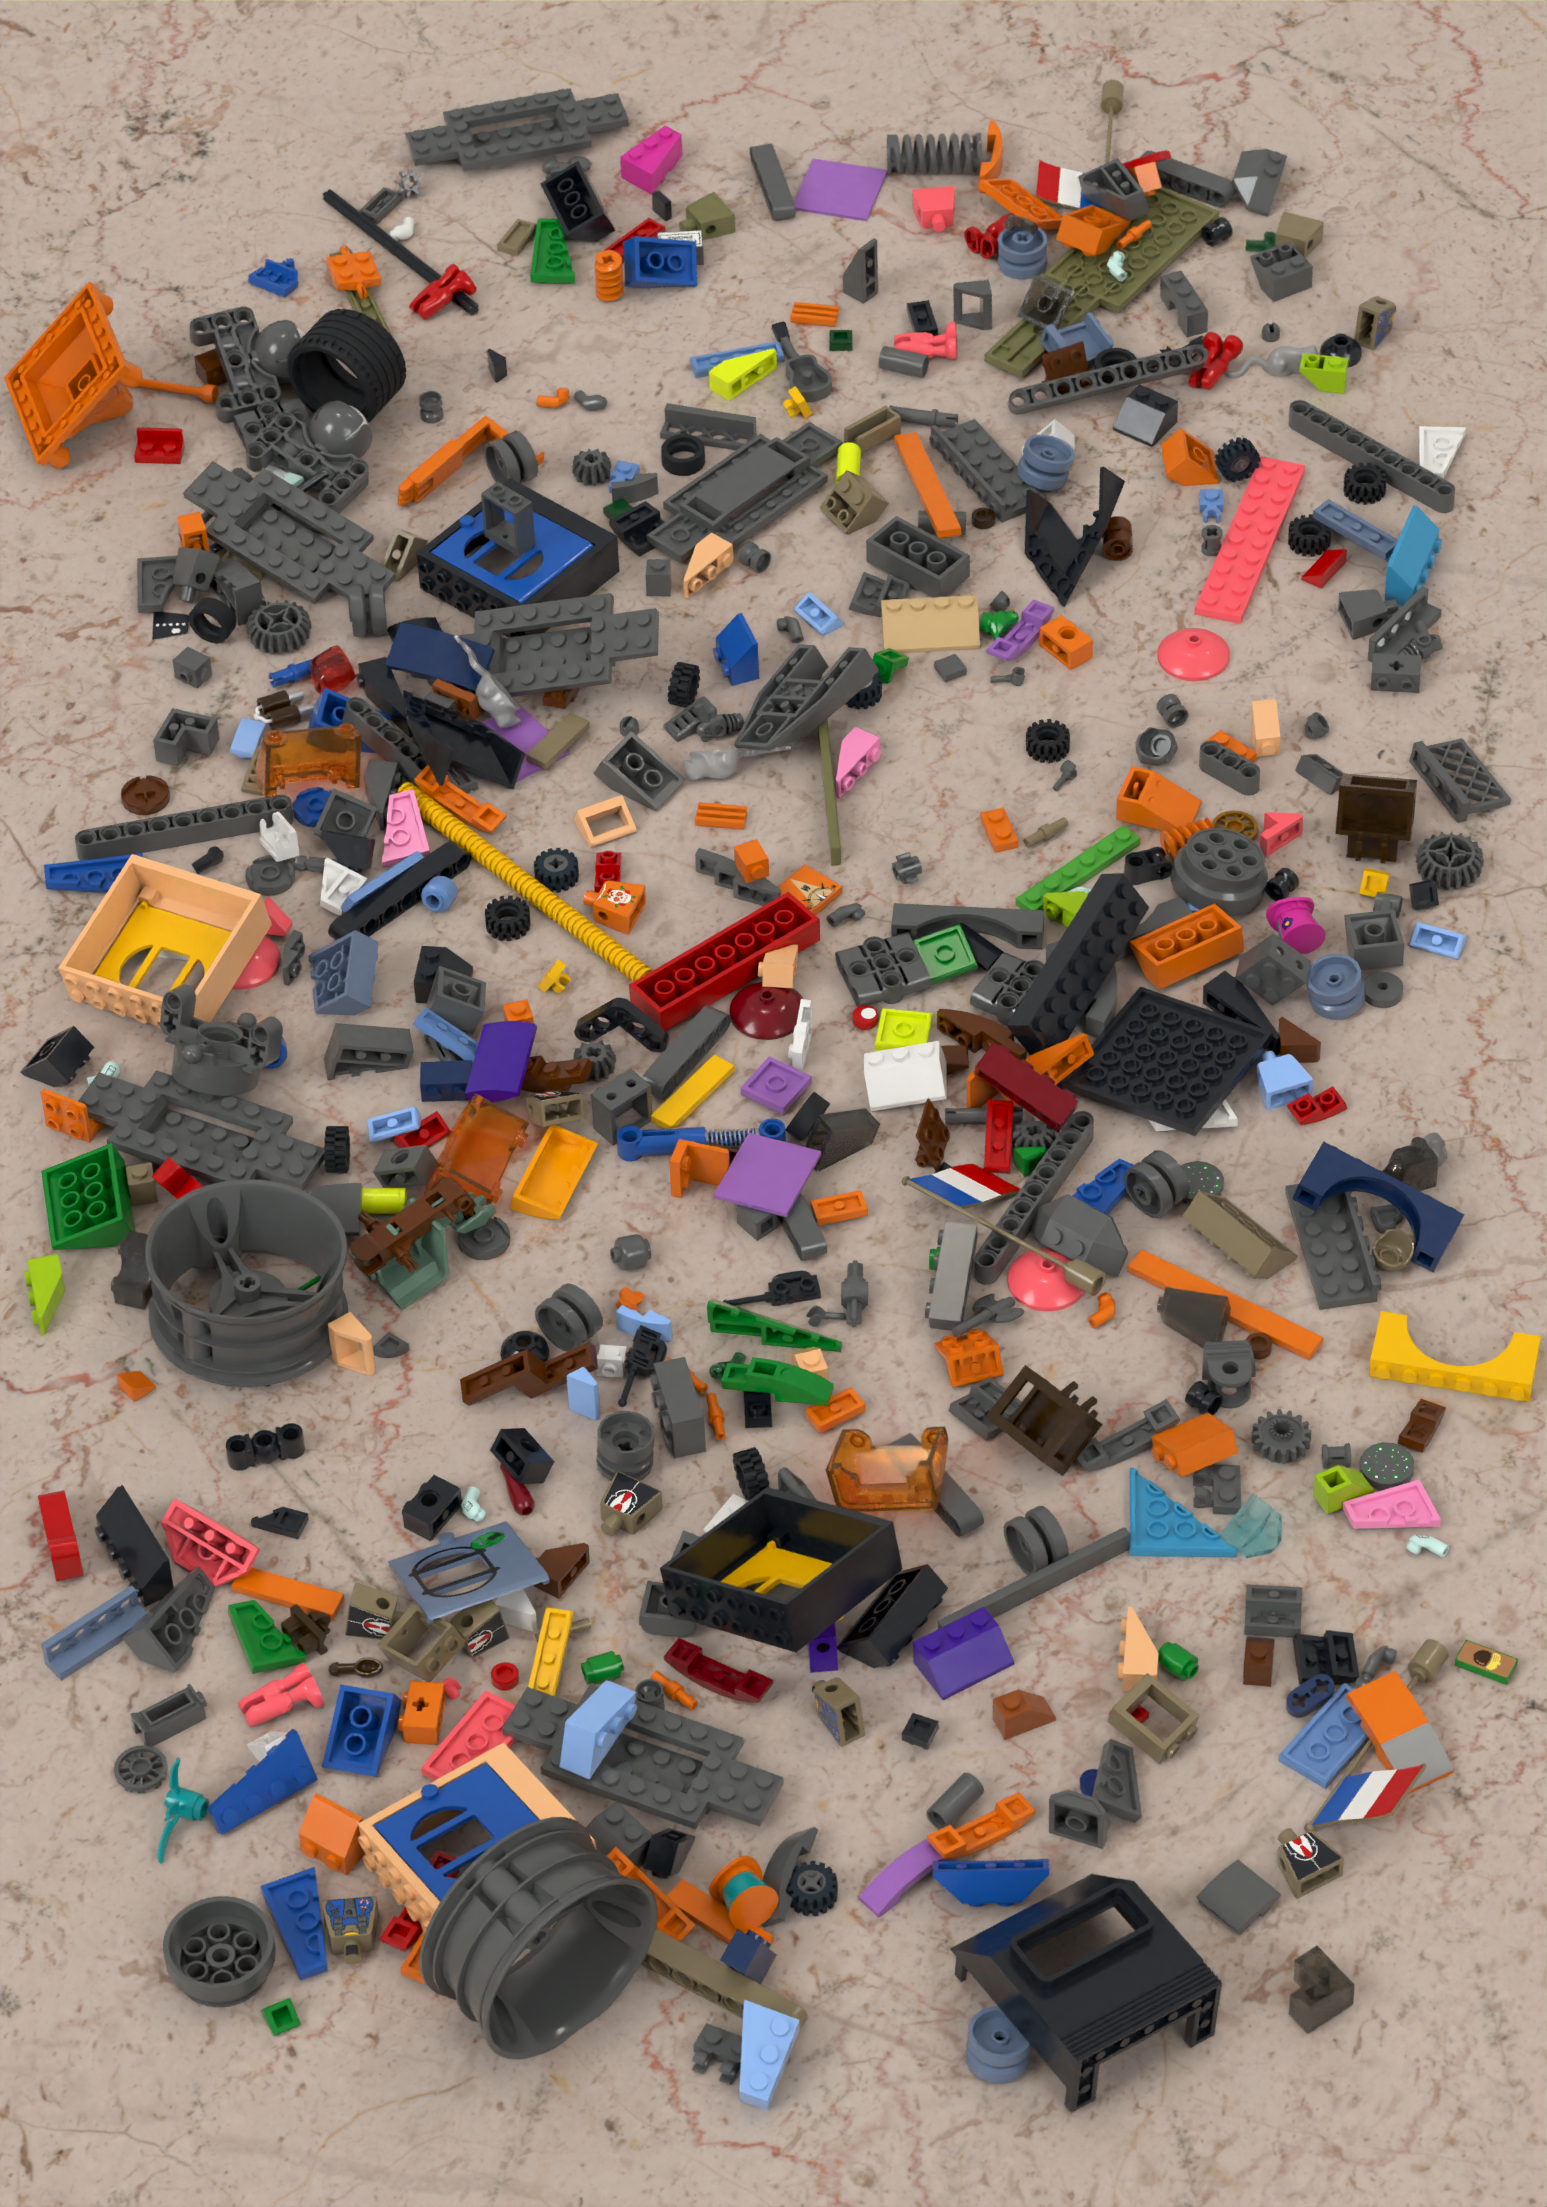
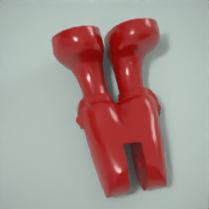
M1010 213L988 226L985 233H982L977 227L967 228L964 232V238L973 253L977 254L980 252L983 258L988 259L997 254L998 237L1005 228L1015 224L1026 223L1013 213Z
M451 264L445 269V273L439 280L431 282L413 299L409 308L426 320L446 306L452 300L454 293L463 291L465 294L472 296L477 292V288L466 272L460 271L457 265Z
M1208 332L1204 336L1203 345L1208 352V357L1201 369L1192 371L1188 381L1190 387L1201 388L1202 386L1206 390H1211L1227 371L1228 363L1237 358L1243 350V342L1235 335H1228L1224 342L1214 332Z

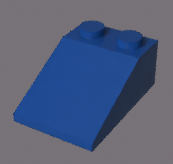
M634 236L623 242L625 287L667 288L697 286L696 241Z
M324 688L314 704L305 740L326 749L376 753L343 724L342 719L345 707L350 698ZM377 710L390 722L391 715Z
M340 1684L322 1767L377 1777L397 1727L402 1700L393 1693Z

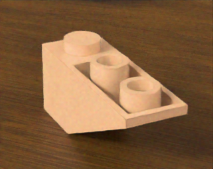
M712 532L696 544L683 580L684 598L688 599L694 593H697L705 584L713 580L720 572L734 562L733 544Z
M1128 1607L1127 1618H1122L1121 1634L1126 1635V1640H1120L1119 1657H1124V1662H1118V1679H1123V1691H1130L1147 1673L1156 1680L1158 1677V1651L1134 1609Z

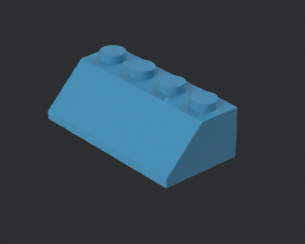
M1413 505L1386 570L1385 601L1396 599L1397 604L1402 606L1423 586V583H1427L1429 568H1433L1435 564V553H1440L1442 539H1439V528L1418 506Z

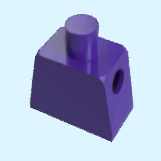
M833 1623L807 1644L810 1673L838 1671L835 1623ZM826 1643L827 1650L818 1651L817 1645Z

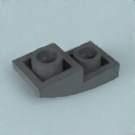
M657 473L634 474V481L611 482L612 502L623 498L630 504L658 494Z
M293 930L289 936L282 954L284 985L287 986L291 984L294 978L300 975L302 969L300 958L305 952L303 933Z

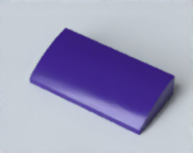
M502 1021L483 1025L465 1091L474 1108L520 1096L537 1031L536 1024L521 1021Z

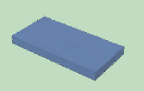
M1346 1683L1335 1692L1279 1754V1762L1324 1789L1329 1786L1369 1740V1737L1361 1728V1719L1346 1700L1347 1693L1355 1690Z

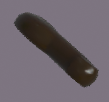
M367 1657L358 1660L356 1663L339 1664V1662H333L329 1665L328 1671L332 1676L336 1677L339 1675L357 1674L361 1678H372L380 1674L384 1667L379 1660Z

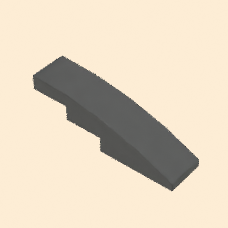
M701 848L697 850L695 854L696 872L715 877V885L732 889L734 891V898L765 906L781 896V889L766 878L746 883L737 869L734 860Z

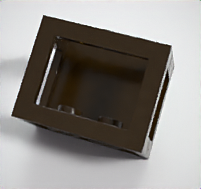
M1343 773L1339 787L1335 834L1348 835L1347 858H1356V861H1361V858L1381 859L1380 863L1386 864V861L1396 862L1398 840H1411L1417 780Z
M1026 1365L986 1415V1418L1062 1476H1064L1103 1425L1096 1419L1098 1412L1093 1409L1088 1413L1090 1408L1097 1404V1399L1094 1396L1090 1397L1081 1406L1077 1404L1079 1397L1075 1394L1069 1398L1071 1393L1078 1389V1384L1075 1381L1060 1391ZM1029 1381L1034 1387L1012 1416L1007 1419L1002 1414Z

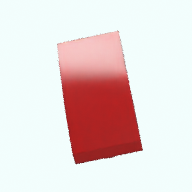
M597 852L594 892L599 893L606 881L621 882V852Z
M1332 1086L1315 1097L1307 1093L1288 1104L1287 1108L1300 1125H1306L1339 1114L1346 1110L1347 1106Z

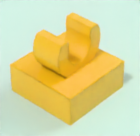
M796 386L788 390L792 399H787L782 403L791 418L796 417L799 412H801L804 418L812 415L811 409Z
M1365 868L1359 894L1376 897L1377 892L1387 893L1390 873Z
M558 959L546 972L537 987L544 993L552 987L554 992L560 994L565 989L560 982L567 985L571 980L568 974L561 973L566 964Z

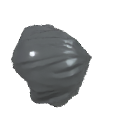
M1149 727L1138 735L1135 742V750L1141 764L1158 766L1169 763L1178 750L1173 733L1164 729Z

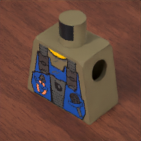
M1374 296L1359 305L1354 339L1360 346L1374 351L1391 332L1394 313L1396 312L1395 303Z
M833 1678L827 1682L825 1680L817 1681L812 1687L817 1715L837 1743L843 1747L865 1736L860 1697L840 1678Z
M377 1896L322 1900L324 1922L332 1953L335 1955L344 1954V1961L348 1964L359 1963L361 1961V1952H371L374 1949L379 1919Z

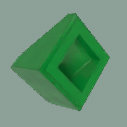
M1018 1147L1014 1149L1015 1167L1024 1177L1032 1174L1045 1155L1046 1148Z
M291 1998L261 2010L273 2036L301 2025Z

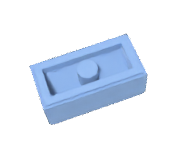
M808 592L794 608L800 616L823 636L844 625V622L811 592Z
M1417 922L1409 946L1458 959L1467 938L1463 934Z
M416 1106L367 1119L370 1142L420 1129L421 1113Z
M584 1367L568 1374L569 1409L596 1421L599 1420L598 1383Z

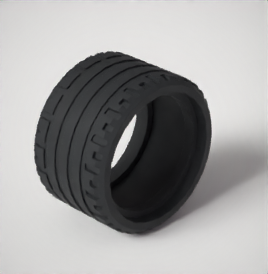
M335 309L325 313L291 349L287 358V370L291 384L301 401L314 414L325 403L341 401L359 410L367 423H370L402 388L406 379L405 360L393 336L373 318L350 309ZM337 359L341 361L344 365H346L354 373L356 377H354L347 370H345L343 366L337 361Z

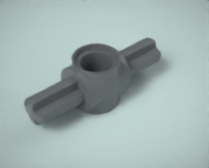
M853 1260V1263L848 1264L847 1278L841 1282V1306L846 1309V1323L852 1325V1327H857V1325L862 1323V1310L868 1306V1282L863 1278V1264L858 1263L857 1260Z

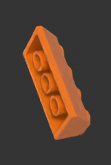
M1215 903L1130 941L1131 949L1145 978L1159 990L1244 952L1242 927Z

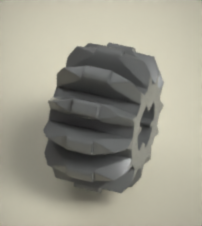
M588 448V451H580L579 455L574 456L572 473L576 477L577 482H584L585 486L589 483L595 486L596 483H604V479L609 478L611 461L606 452H600L599 449L591 451Z
M591 1039L589 1044L582 1042L580 1048H575L574 1059L589 1058L593 1064L586 1081L595 1079L598 1082L599 1078L607 1079L609 1074L614 1073L616 1055L612 1051L610 1044L604 1045L602 1040L594 1043Z
M1032 1118L1028 1122L1023 1119L1021 1125H1015L1012 1144L1015 1148L1045 1147L1047 1152L1056 1139V1134L1053 1128L1041 1120L1035 1121Z

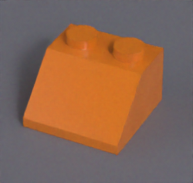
M1180 428L1161 444L1162 458L1166 469L1165 474L1171 481H1176L1182 486L1216 484L1219 481L1213 450L1184 429Z
M316 1793L311 1800L298 1833L302 1852L309 1858H316L325 1863L329 1869L333 1871L338 1870L348 1875L365 1855L358 1841L360 1836L358 1823L362 1822L363 1818Z

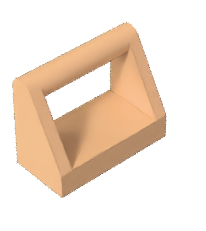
M622 795L577 810L573 818L577 828L590 847L636 832L635 824ZM618 813L625 826L596 836L592 835L588 825L592 821Z
M351 1312L328 1324L332 1359L335 1363L366 1375H374L376 1368L372 1335ZM359 1342L362 1343L363 1352L360 1350Z

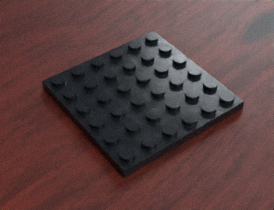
M1140 986L1091 1045L1094 1055L1061 1081L1062 1089H1067L1072 1093L1196 1136L1273 1041V1032Z

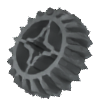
M277 600L276 603L267 602L266 606L259 605L258 610L252 611V615L248 616L247 634L255 649H261L263 653L270 651L271 655L275 652H279L282 655V652L287 651L291 653L292 649L299 650L300 645H306V640L310 638L312 627L308 612L303 609V606H297L296 602L289 604L287 600L284 602Z
M1442 831L1439 836L1432 834L1430 839H1425L1424 843L1419 846L1418 854L1416 855L1417 870L1421 874L1422 880H1435L1438 889L1442 886L1446 887L1447 890L1450 887H1455L1459 890L1461 885L1468 887L1469 883H1475L1477 877H1480L1484 865L1482 849L1479 848L1478 842H1472L1471 837L1463 838L1462 833L1453 835L1452 831L1448 835H1445Z

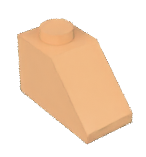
M1276 699L1253 701L1251 705L1250 738L1257 757L1280 755V728Z
M793 944L765 953L763 962H759L758 977H763V987L793 988L798 969V945Z
M809 1347L788 1352L791 1365L808 1370L828 1380V1367L820 1348Z

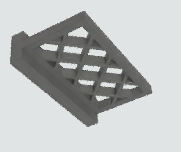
M1462 738L1426 746L1423 741L1414 742L1409 762L1458 823L1466 821L1468 814L1510 805L1511 798ZM1460 748L1464 754L1451 751V749ZM1433 753L1442 755L1443 759L1435 757ZM1448 757V758H1451V759L1460 761V763H1459V764H1456V763L1447 761L1446 758ZM1463 762L1473 765L1476 770L1462 766ZM1444 768H1447V769H1450V770H1453V771H1456V772H1455V774H1452V773L1447 772ZM1459 772H1460V773H1463V774L1472 776V779L1470 780V779H1467V778L1458 776V774H1459ZM1475 778L1486 781L1488 785L1475 781ZM1456 783L1468 786L1467 790L1460 788ZM1471 788H1474L1485 793L1484 795L1472 792L1470 790ZM1487 794L1496 795L1499 799L1488 797ZM1468 798L1479 801L1480 803L1471 805V801Z

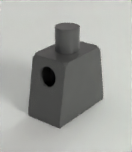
M179 547L172 581L174 585L182 587L179 600L193 603L196 591L206 592L209 589L220 555L197 548Z
M1376 589L1339 592L1338 611L1352 640L1377 632L1388 621V615L1398 611V604L1396 599L1383 601L1379 591Z

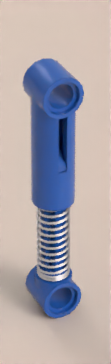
M771 1118L763 1121L758 1128L752 1127L750 1131L747 1127L746 1131L744 1128H742V1131L739 1128L735 1131L733 1128L732 1131L728 1129V1132H726L725 1128L723 1132H721V1129H719V1132L716 1129L714 1132L711 1129L707 1132L705 1127L641 1130L637 1126L627 1125L620 1128L617 1132L618 1155L622 1160L632 1162L647 1155L673 1154L679 1139L710 1145L712 1142L726 1147L731 1146V1148L735 1145L738 1148V1145L741 1147L748 1133L786 1142L785 1124L779 1119Z

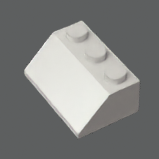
M939 1041L864 1053V1075L871 1112L926 1103L928 1098L931 1102L947 1099L946 1059Z

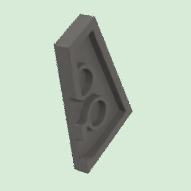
M177 556L137 558L138 613L163 611L174 587L172 581Z
M1110 1739L1103 1746L1092 1797L1098 1800L1106 1812L1135 1823L1142 1817L1133 1747Z

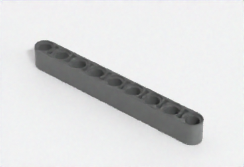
M1191 345L1019 388L1010 393L1008 409L1016 415L1196 371L1205 365L1208 352L1202 345ZM1191 354H1200L1202 360L1199 362L1193 361ZM1170 359H1177L1180 362V366L1172 367L1168 361ZM1153 364L1158 368V371L1151 373L1146 369V366ZM1132 370L1136 376L1134 378H1127L1124 375V371ZM1109 375L1113 378L1114 382L1106 384L1102 381V377ZM1081 381H1088L1091 384V388L1082 389L1079 383ZM1064 386L1069 390V393L1061 395L1058 393L1057 388ZM1043 392L1047 398L1040 401L1035 397V394ZM1019 397L1024 400L1025 404L1016 406L1012 400Z
M1295 400L1290 404L1289 427L1292 430L1359 467V463H1363V466L1371 463V467L1377 465L1378 470L1382 468L1384 473H1386L1387 484L1439 513H1449L1454 509L1455 486L1452 483L1304 400Z
M275 795L82 830L75 835L77 857L79 860L140 854L260 832L261 819L265 820L266 828L273 826L272 815L276 812H280L291 825L293 822L292 802L290 797L286 795Z
M1078 1111L1070 1117L996 1224L997 1227L1023 1241L1030 1233L1039 1207L1052 1201L1093 1141L1094 1118L1091 1113ZM992 1230L974 1258L975 1279L977 1282L984 1285L994 1283L1021 1245Z

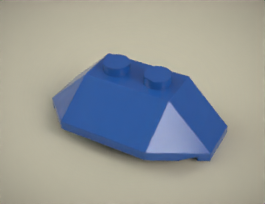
M1048 1859L933 1861V1878L962 1904H969L972 1907H981L986 1903H997L1000 1906H1012L1015 1903H1021L1049 1876Z

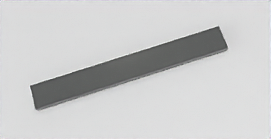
M1125 1527L938 1620V1629L982 1607H985L991 1616L995 1618L1128 1551L1130 1533Z

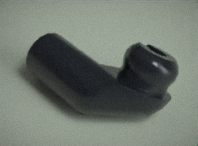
M217 846L211 847L206 855L191 865L197 874H200L207 868L222 862L224 853Z

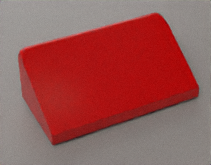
M1326 550L1301 577V580L1322 589L1346 563L1347 550Z
M438 1111L421 1121L420 1129L397 1135L393 1139V1143L398 1148L427 1145L429 1147L449 1135L451 1130Z

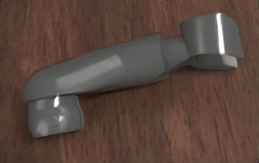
M1382 1646L1368 1657L1363 1668L1362 1678L1358 1677L1356 1680V1689L1370 1683L1371 1679L1376 1675L1378 1667L1384 1661L1393 1664L1397 1651L1388 1648V1646Z

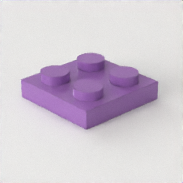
M769 1056L740 1088L741 1095L784 1115L812 1084V1076Z

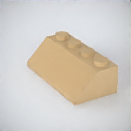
M977 595L881 600L884 650L891 648L899 653L980 649Z

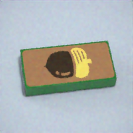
M1465 1640L1455 1659V1666L1505 1685L1508 1684L1518 1665L1517 1658L1469 1640Z

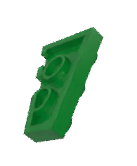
M255 1600L228 1605V1615L252 1674L306 1663V1655L302 1650H297L291 1644L290 1637L278 1630L274 1625V1620Z

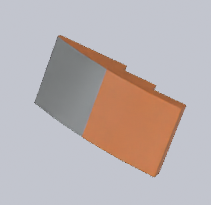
M1396 1671L1347 1693L1346 1700L1361 1719V1728L1376 1747L1375 1755L1386 1770L1406 1769L1426 1764V1769L1409 1793L1454 1773V1768L1441 1742Z

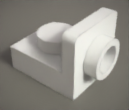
M600 1345L599 1355H596L598 1369H596L597 1376L623 1378L627 1346Z

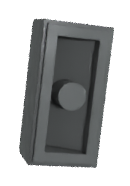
M1317 754L1302 755L1295 770L1329 795L1339 790L1343 776L1342 771Z

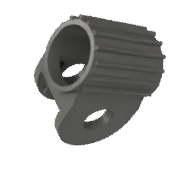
M1247 1340L1204 1343L1202 1380H1206L1210 1391H1217L1223 1396L1220 1407L1231 1409L1244 1405L1251 1395V1377L1256 1376L1255 1359L1250 1343ZM1222 1388H1236L1237 1391L1234 1394L1228 1395L1222 1392Z

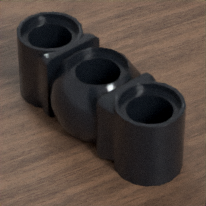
M288 1423L282 1427H275L276 1433L270 1430H261L251 1438L249 1433L244 1436L234 1435L230 1437L225 1443L229 1467L236 1471H243L248 1467H255V1461L261 1464H270L276 1461L280 1455L282 1460L299 1458L305 1452L301 1426L295 1423Z

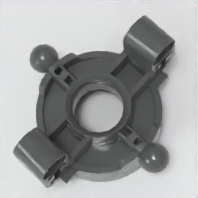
M183 984L167 992L162 1001L160 1027L163 1033L168 1036L165 1041L175 1045L172 1063L173 1078L188 1089L209 1095L232 1096L253 1090L258 1084L260 1069H263L279 1058L283 1035L281 1022L277 1018L270 1016L257 1023V1019L253 1014L243 1013L238 1017L237 1023L231 1021L226 1023H208L194 1017L196 994L191 986Z

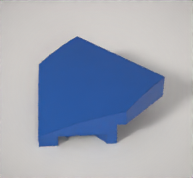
M265 259V267H261L249 274L248 283L283 297L288 296L298 287V270L295 269L294 259H286L283 263Z

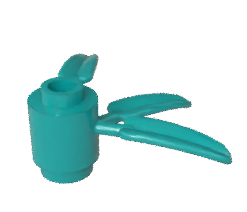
M180 1758L176 1759L170 1771L169 1787L171 1790L168 1791L164 1802L167 1807L164 1821L168 1822L159 1843V1863H163L169 1836L179 1817L191 1821H202L208 1812L209 1799L204 1798V1795L179 1787L178 1768Z

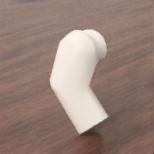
M411 217L404 218L403 225L394 227V230L390 231V236L397 241L399 239H409L413 235L414 219Z

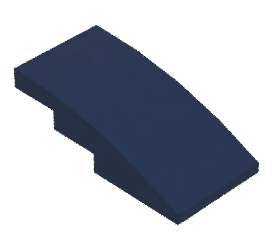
M400 623L385 662V666L388 669L407 672L412 677L434 682L436 679H439L446 683L449 682L464 691L475 693L482 677L471 667L468 654L455 640V635L418 625ZM459 637L474 651L478 663L488 671L495 652L494 648Z

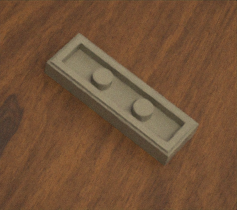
M569 713L526 754V760L546 770L590 728L589 721Z

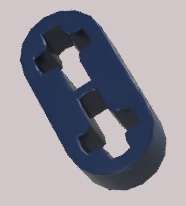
M1318 1674L1292 1690L1286 1698L1287 1712L1293 1717L1302 1718L1326 1703L1334 1693L1332 1678L1325 1674ZM1318 1683L1320 1686L1327 1685L1326 1693L1320 1690L1312 1694L1316 1691ZM1307 1697V1699L1304 1701L1303 1708H1301L1299 1705L1295 1707L1293 1706L1294 1699L1302 1701Z

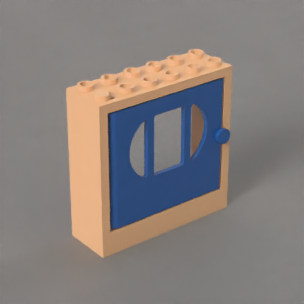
M503 1742L358 1823L360 1832L358 1841L365 1853V1856L362 1858L366 1868L370 1872L374 1871L377 1874L384 1888L389 1887L396 1902L399 1905H405L411 1919L414 1922L418 1920L425 1933L438 1905L458 1879L446 1876L475 1861L499 1840L525 1825L551 1817L576 1819ZM472 1819H476L493 1837L491 1840L439 1869H435L418 1851ZM591 1837L592 1843L594 1844L596 1849L595 1840Z

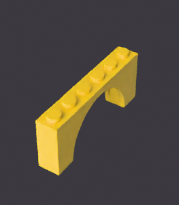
M1381 1311L1370 1358L1369 1377L1530 1402L1539 1358L1541 1336L1514 1332L1508 1347L1492 1360L1472 1366H1454L1438 1362L1425 1355L1416 1347L1408 1333L1407 1315Z

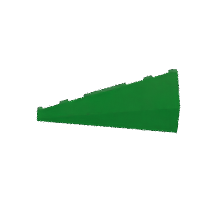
M711 1299L707 1303L710 1332L760 1336L762 1345L801 1349L817 1347L823 1351L841 1352L842 1341L716 1299Z

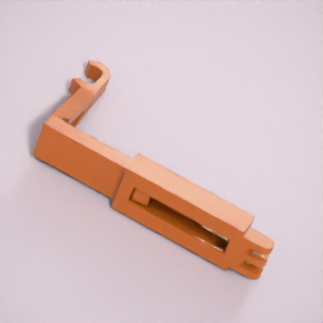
M484 416L456 441L453 439L448 441L407 476V479L398 488V505L403 507L410 501L418 504L462 466V460L484 441L489 440L488 442H491L498 438L502 440L503 436L509 433L492 419ZM540 452L536 456L538 465L544 461V452Z

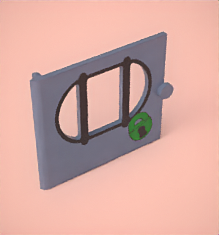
M507 1521L458 1538L454 1537V1533H443L438 1537L440 1544L388 1561L392 1571L425 1614L427 1624L434 1623L436 1618L541 1582L543 1585L549 1583L547 1572ZM468 1553L466 1555L422 1569L428 1563L441 1557L453 1554ZM481 1559L488 1567V1570L433 1589H427L421 1580ZM489 1579L473 1590L455 1595H442Z

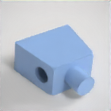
M1267 1051L1262 1054L1261 1062L1257 1065V1084L1266 1110L1288 1105L1307 1093H1310L1312 1096L1313 1079L1292 1055L1287 1054L1276 1057L1273 1051Z

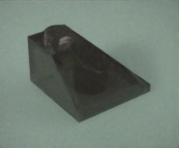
M1035 274L1017 316L1042 328L1053 324L1058 330L1075 291Z

